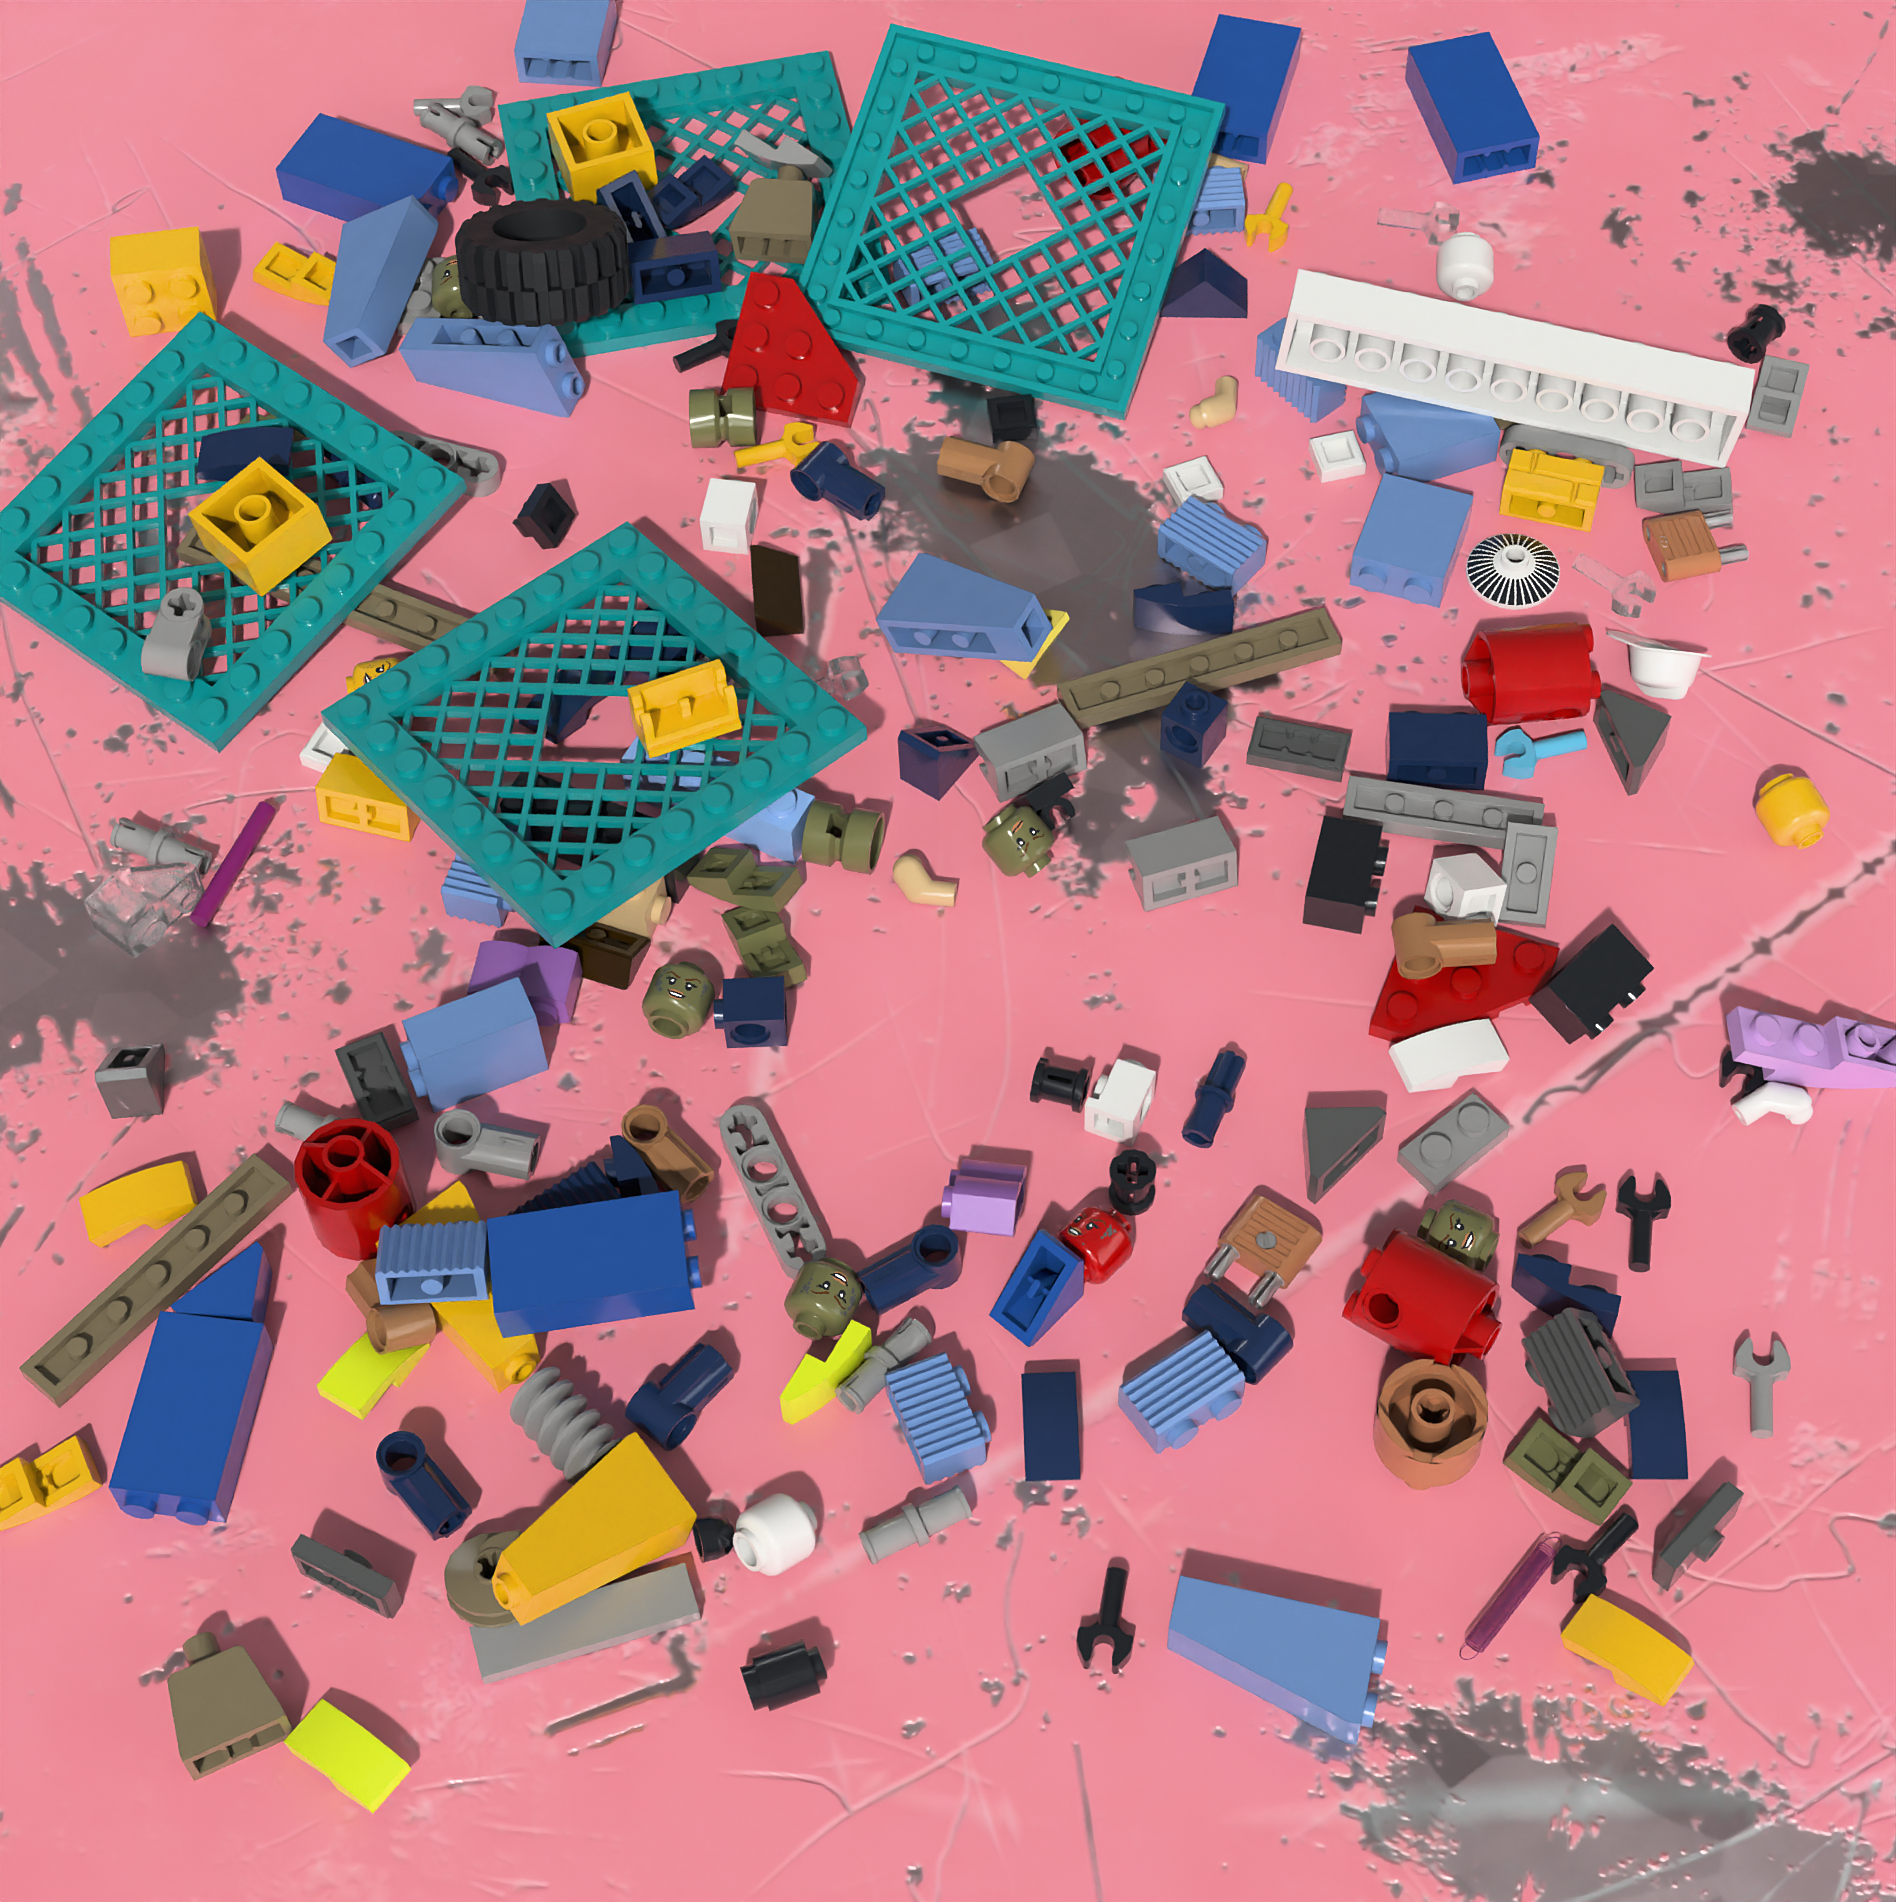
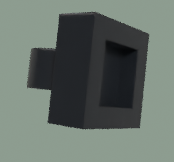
M551 483L536 485L530 497L524 503L517 519H514L512 523L523 537L532 536L542 549H551L557 547L576 514Z
M1064 771L1012 802L1017 809L1022 806L1031 807L1050 831L1055 829L1053 822L1049 818L1051 808L1058 810L1064 821L1075 816V809L1072 803L1061 797L1074 788Z

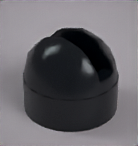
M710 1515L696 1518L692 1530L701 1562L717 1560L728 1555L734 1546V1527L729 1520L720 1516Z

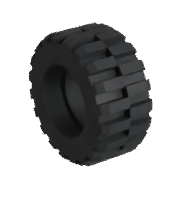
M538 198L535 201H514L509 205H496L490 207L486 212L479 211L473 214L471 219H466L462 223L455 236L461 299L477 317L482 316L484 320L492 323L499 321L503 325L508 326L520 324L526 325V327H539V325L551 324V326H560L566 322L575 321L578 323L586 321L588 317H599L606 314L609 308L615 309L627 296L631 287L626 226L615 211H611L609 207L602 204L596 206L591 201L582 200L578 202L572 201L569 198H560L559 200Z

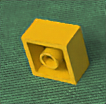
M629 92L546 113L552 152L572 201L580 202L586 200L593 202L594 205L597 204L596 189L632 170H636L645 191L652 189L658 184L654 149Z
M199 226L110 237L111 279L130 337L181 331L199 312L218 322L216 285Z
M260 456L188 513L204 548L261 597L333 539L318 505Z

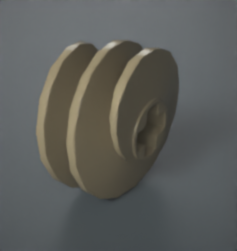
M516 1530L479 1534L464 1541L450 1555L444 1570L445 1588L449 1605L461 1620L483 1628H500L518 1622L510 1609L506 1610L498 1603L493 1592L491 1580L501 1553L522 1532Z

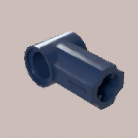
M822 441L790 471L791 482L806 499L817 502L823 497L860 521L864 519L867 521L871 520L879 512L880 505L885 498V487L850 466L845 454L836 445L828 441Z
M936 1224L925 1226L915 1234L911 1244L857 1272V1281L872 1309L880 1316L930 1288L944 1289L952 1286L962 1273L959 1242L956 1234L948 1227ZM936 1251L949 1254L946 1259L937 1263L925 1260L929 1254Z
M1213 1282L1207 1285L1203 1284L1191 1296L1187 1306L1182 1311V1321L1200 1334L1205 1330L1210 1331L1212 1338L1217 1340L1219 1346L1223 1347L1232 1362L1236 1363L1238 1369L1243 1372L1245 1382L1251 1385H1257L1294 1346L1290 1334L1277 1320L1264 1313L1255 1316Z
M699 1342L660 1382L651 1380L645 1383L633 1395L625 1410V1417L665 1451H671L678 1447L691 1433L696 1424L698 1413L734 1378L733 1369L712 1346Z
M397 1431L387 1435L379 1443L376 1451V1461L387 1490L400 1498L434 1541L443 1537L448 1538L460 1529L465 1520L472 1514V1508L426 1453L422 1440L414 1433ZM409 1457L416 1460V1463L405 1471L391 1469L392 1465L402 1458Z

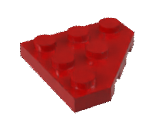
M751 271L720 395H725L728 388L754 387L756 410L851 428L861 385L794 279Z
M1415 905L1412 912L1430 914L1435 918L1436 922L1445 921L1442 916L1436 914L1433 910ZM1495 929L1497 936L1495 964L1443 967L1436 975L1419 980L1402 977L1398 972L1395 957L1370 1022L1368 1035L1397 1044L1438 1028L1488 1018L1493 1020L1499 1017L1500 1011L1520 1003H1524L1525 1006L1530 1005L1531 1003L1528 999L1552 977L1560 948Z

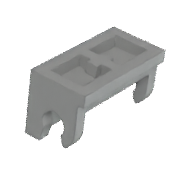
M1061 703L973 736L974 746L980 757L984 760V763L979 764L980 770L1000 803L1033 790L1063 771L1067 776L1087 769L1083 733Z
M1218 816L1125 841V852L1133 866V869L1128 870V873L1141 900L1144 912L1238 886L1237 852Z

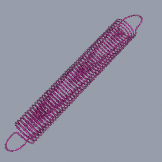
M1545 1541L1537 1545L1507 1586H1505L1504 1590L1494 1600L1491 1607H1489L1470 1634L1465 1638L1466 1645L1470 1648L1472 1647L1469 1643L1473 1647H1477L1469 1640L1480 1648L1479 1651H1475L1478 1653L1484 1652L1513 1612H1515L1516 1608H1518L1540 1577L1555 1560V1557H1549L1538 1548L1543 1546L1548 1549L1542 1545L1545 1544ZM1547 1545L1553 1551V1553L1557 1552L1554 1551L1549 1545Z

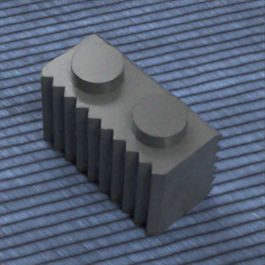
M1571 1307L1563 1309L1561 1314L1554 1316V1319L1546 1321L1545 1325L1538 1327V1330L1530 1333L1529 1337L1523 1338L1521 1343L1529 1357L1525 1361L1528 1374L1535 1383L1544 1388L1551 1402V1405L1548 1407V1414L1554 1425L1561 1432L1569 1436L1591 1439L1638 1407L1640 1400L1635 1396L1636 1391L1631 1387V1382L1626 1378V1372L1621 1368V1363L1616 1359L1617 1354L1612 1350V1345L1607 1341V1335L1602 1331L1603 1327L1598 1323V1317L1593 1312Z

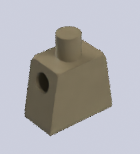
M785 165L778 170L776 179L756 178L751 181L729 228L736 260L805 264L818 228V205L814 185L809 181L803 180L804 175L799 168Z
M212 1632L197 1634L184 1642L182 1648L189 1667L171 1674L167 1679L179 1754L194 1781L276 1745L288 1737L293 1731V1727L279 1701L243 1645L234 1646L221 1652L215 1634Z

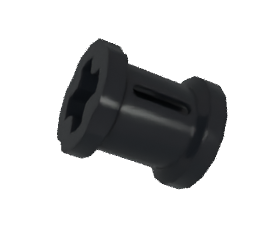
M1759 304L1748 313L1747 322L1743 327L1734 329L1728 336V347L1739 360L1750 364L1758 363L1766 354V346L1771 341L1781 337L1785 332V320L1775 308Z
M1040 1057L1032 1079L1030 1101L1039 1103L1041 1099L1069 1105L1073 1112L1081 1113L1089 1090L1091 1068L1082 1067L1080 1071L1051 1065L1048 1058Z
M1136 1149L1122 1151L1119 1156L1112 1159L1109 1167L1111 1180L1109 1201L1114 1209L1122 1214L1129 1216L1140 1215L1148 1211L1155 1199L1154 1181L1156 1178V1165L1144 1151ZM1132 1163H1136V1171H1131ZM1129 1194H1134L1133 1202L1128 1201Z

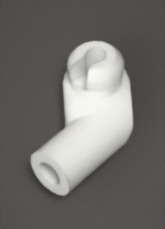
M1777 1082L1765 1083L1732 1105L1735 1115L1744 1126L1752 1124L1770 1111L1785 1115L1786 1119L1790 1120L1792 1124L1797 1125L1806 1123L1813 1115L1812 1098L1803 1088Z

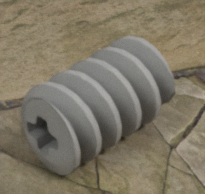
M555 1366L547 1367L534 1373L522 1385L511 1403L510 1416L515 1424L523 1427L524 1433L529 1439L536 1441L540 1452L550 1456L552 1465L556 1469L563 1471L568 1483L575 1485L623 1439L618 1438L611 1441L615 1433L614 1427L608 1423L598 1426L601 1413L593 1408L584 1411L588 1404L587 1398L582 1394L571 1396L574 1391V1384L567 1379L558 1381L561 1375L560 1369Z

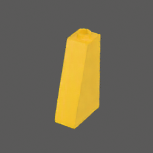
M458 1180L398 1226L408 1223H418L422 1226L430 1223L434 1226L438 1222L446 1225L449 1221L455 1223L457 1221L470 1220L477 1224L480 1221V1217L466 1187ZM379 1240L375 1243V1244H376V1247H377V1250H378ZM492 1283L490 1284L489 1300L429 1303L438 1328L499 1394L511 1384L517 1385L526 1380L533 1373L536 1365L541 1362L533 1334L502 1337L494 1316Z
M634 1432L627 1435L501 1553L491 1580L494 1595L504 1609H510L522 1626L685 1545L697 1514L638 1433Z

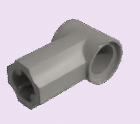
M453 1109L445 1112L437 1119L434 1125L437 1157L440 1166L445 1171L454 1175H465L474 1170H480L529 1180L533 1176L538 1162L540 1134L481 1123L472 1112L464 1109ZM458 1139L467 1140L466 1143L460 1145L451 1144L452 1141Z

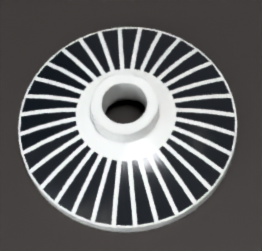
M1508 533L1489 537L1473 548L1467 559L1466 577L1474 593L1485 602L1503 609L1521 610L1535 607L1550 598L1558 586L1560 567L1553 552L1542 542L1526 535Z

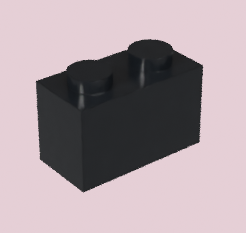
M1324 816L1305 895L1303 924L1361 934L1365 915L1375 917L1380 888L1372 886L1374 875L1384 877L1389 853L1388 847L1380 846L1382 826Z
M1612 923L1592 938L1528 1001L1569 1045L1585 1034L1593 1040L1614 1021L1609 1012L1618 1003L1624 1009L1647 989L1641 981L1654 967Z

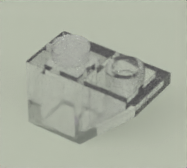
M188 861L119 868L83 902L94 928L136 958L147 947L155 945L163 937L165 931L182 915L191 912L205 890L196 866Z

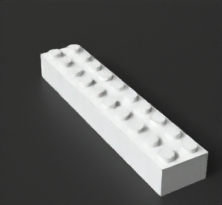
M1298 269L1275 366L1277 370L1610 442L1624 447L1719 468H1725L1748 417L1755 369L1737 366L1733 363L1719 362L1692 356L1688 353L1669 351L1638 342L1624 341L1593 332H1583L1556 326L1548 322H1538L1511 316L1503 312L1488 311L1457 302L1438 300L1412 292H1402L1375 286L1367 282L1352 281L1303 269Z

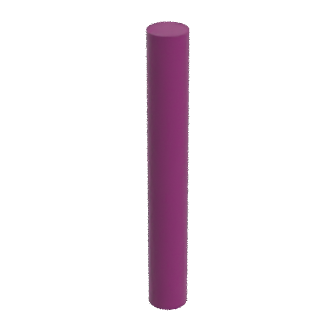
M262 801L257 804L189 916L190 920L196 925L207 927L276 813V810L270 804Z

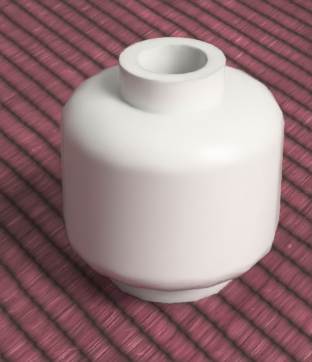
M1472 232L1457 233L1439 246L1436 255V280L1439 289L1446 295L1459 301L1473 300L1488 291L1494 281V252L1492 246L1485 239Z
M783 1493L770 1495L740 1514L736 1522V1533L733 1535L734 1549L741 1562L753 1572L759 1571L767 1576L779 1575L811 1555L815 1549L816 1536L814 1530L817 1528V1520L813 1511L805 1502H797L793 1497Z

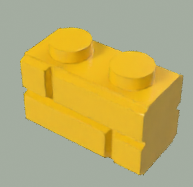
M1513 448L1503 486L1499 514L1590 533L1605 466L1595 465L1583 458L1570 460L1550 456L1537 449L1525 451Z

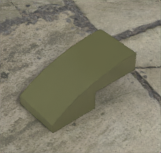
M710 848L687 875L691 886L720 900L750 909L778 913L803 884L797 867L758 866L750 849Z
M740 907L721 915L726 931L750 978L784 976L785 988L808 980L804 964L788 941L783 922L776 912Z
M1538 1418L1502 1462L1535 1489L1569 1511L1598 1526L1603 1524L1633 1484L1589 1447L1582 1453L1541 1418Z

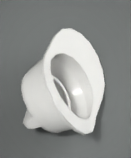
M1611 630L1606 632L1608 636L1629 644L1632 679L1644 694L1651 697L1674 700L1684 698L1688 688L1694 683L1702 657L1712 658V655L1685 652L1629 633Z

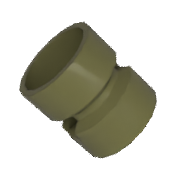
M754 387L728 388L725 395H720L715 388L690 389L689 423L692 448H718L723 440H726L731 447L756 446L757 419Z
M818 799L814 800L804 827L802 839L803 861L831 867L836 861H840L844 870L871 875L877 866L882 848L885 828L884 813L859 807L853 809L851 813H846L843 804Z

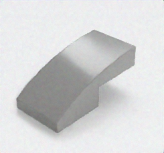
M743 129L734 142L747 156L777 171L782 166L791 165L799 168L803 172L804 177L827 178L833 171L819 156L788 136H785L778 148L774 149Z
M1765 355L1746 429L1791 439L1810 367L1809 364Z
M1682 461L1635 466L1636 504L1638 508L1671 515L1700 510L1702 514L1730 510L1733 515L1730 467L1683 473Z

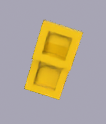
M276 241L253 269V281L296 300L329 306L336 262L315 251L309 258H306Z
M182 1160L130 1174L79 1198L89 1241L101 1248L143 1224L158 1230L189 1213L199 1204L188 1164Z
M75 1435L30 1463L17 1457L0 1468V1531L47 1515L103 1486L85 1440Z
M1590 1594L1560 1635L1564 1648L1611 1670L1616 1684L1662 1707L1666 1705L1695 1665L1691 1656L1662 1634L1626 1611L1593 1594Z

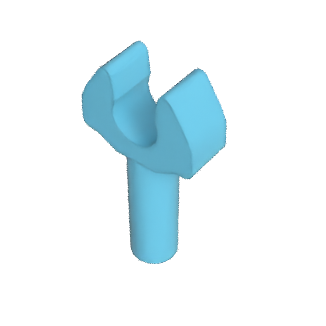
M1514 729L1506 732L1496 741L1494 755L1519 754L1521 757H1514L1504 761L1502 775L1523 780L1534 776L1535 766L1540 759L1587 749V738L1583 731L1533 741L1521 729Z

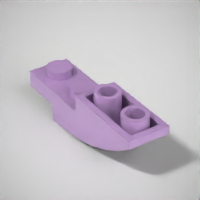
M1737 1006L1726 1015L1733 1061L1762 1067L1764 1080L1814 1088H1896V1030L1838 1016H1835L1822 1026Z

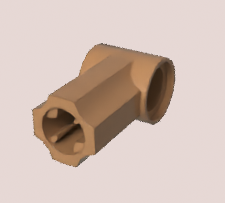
M946 436L940 448L937 474L981 485L985 493L991 498L1000 502L1010 503L1019 498L1034 466L1035 458L1027 447L1014 441L1002 442L995 448L954 436Z
M1415 912L1397 918L1391 925L1398 972L1404 978L1425 979L1436 975L1443 967L1495 964L1497 936L1495 925L1491 918L1436 922L1435 918L1430 914Z
M647 1104L638 1105L628 1110L623 1116L621 1123L623 1138L640 1155L653 1178L666 1191L678 1190L682 1205L687 1202H694L705 1193L706 1188L714 1179V1170L668 1126L667 1117L662 1110ZM644 1133L656 1135L655 1138L648 1141L636 1139L637 1136Z
M377 1258L360 1262L358 1267L347 1275L345 1290L366 1318L369 1340L378 1354L384 1355L431 1343L434 1340L436 1323L432 1307L429 1303L380 1304L375 1279Z

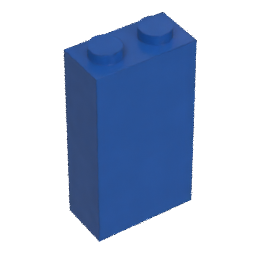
M1223 14L1218 15L1192 92V96L1225 103V115L1212 153L1230 159L1266 165L1299 61L1301 28Z
M1489 31L1408 47L1405 81L1453 185L1535 168L1540 135Z
M322 113L317 115L275 168L283 200L346 222L410 195H413L437 219L447 203L454 200L459 188V181L456 178L452 157Z
M678 1190L487 1219L493 1309L503 1338L695 1309L693 1289L702 1288V1276L698 1255L689 1257L688 1242L697 1240V1231L693 1209L683 1210Z
M160 1311L108 1487L120 1510H123V1512L132 1517L151 1519L155 1514L174 1516L181 1522L196 1526L206 1525L208 1521L226 1523L274 1349L264 1323Z

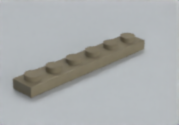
M1321 608L1057 684V697L1081 730L1170 704L1186 681L1207 692H1212L1340 655L1342 642L1325 609Z
M252 1154L19 1367L23 1377L53 1404L61 1408L159 1317L160 1311L167 1310L170 1305L180 1298L293 1193L290 1182L256 1154Z

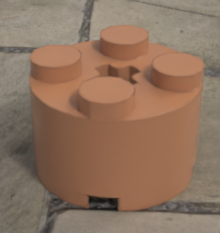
M1419 1359L1402 1365L1387 1378L1378 1399L1373 1426V1441L1380 1460L1391 1473L1415 1490H1426L1430 1487L1444 1486L1461 1479L1474 1467L1481 1453L1488 1422V1400L1486 1394L1476 1378L1467 1370L1452 1364L1451 1368L1445 1365L1434 1364L1433 1359Z

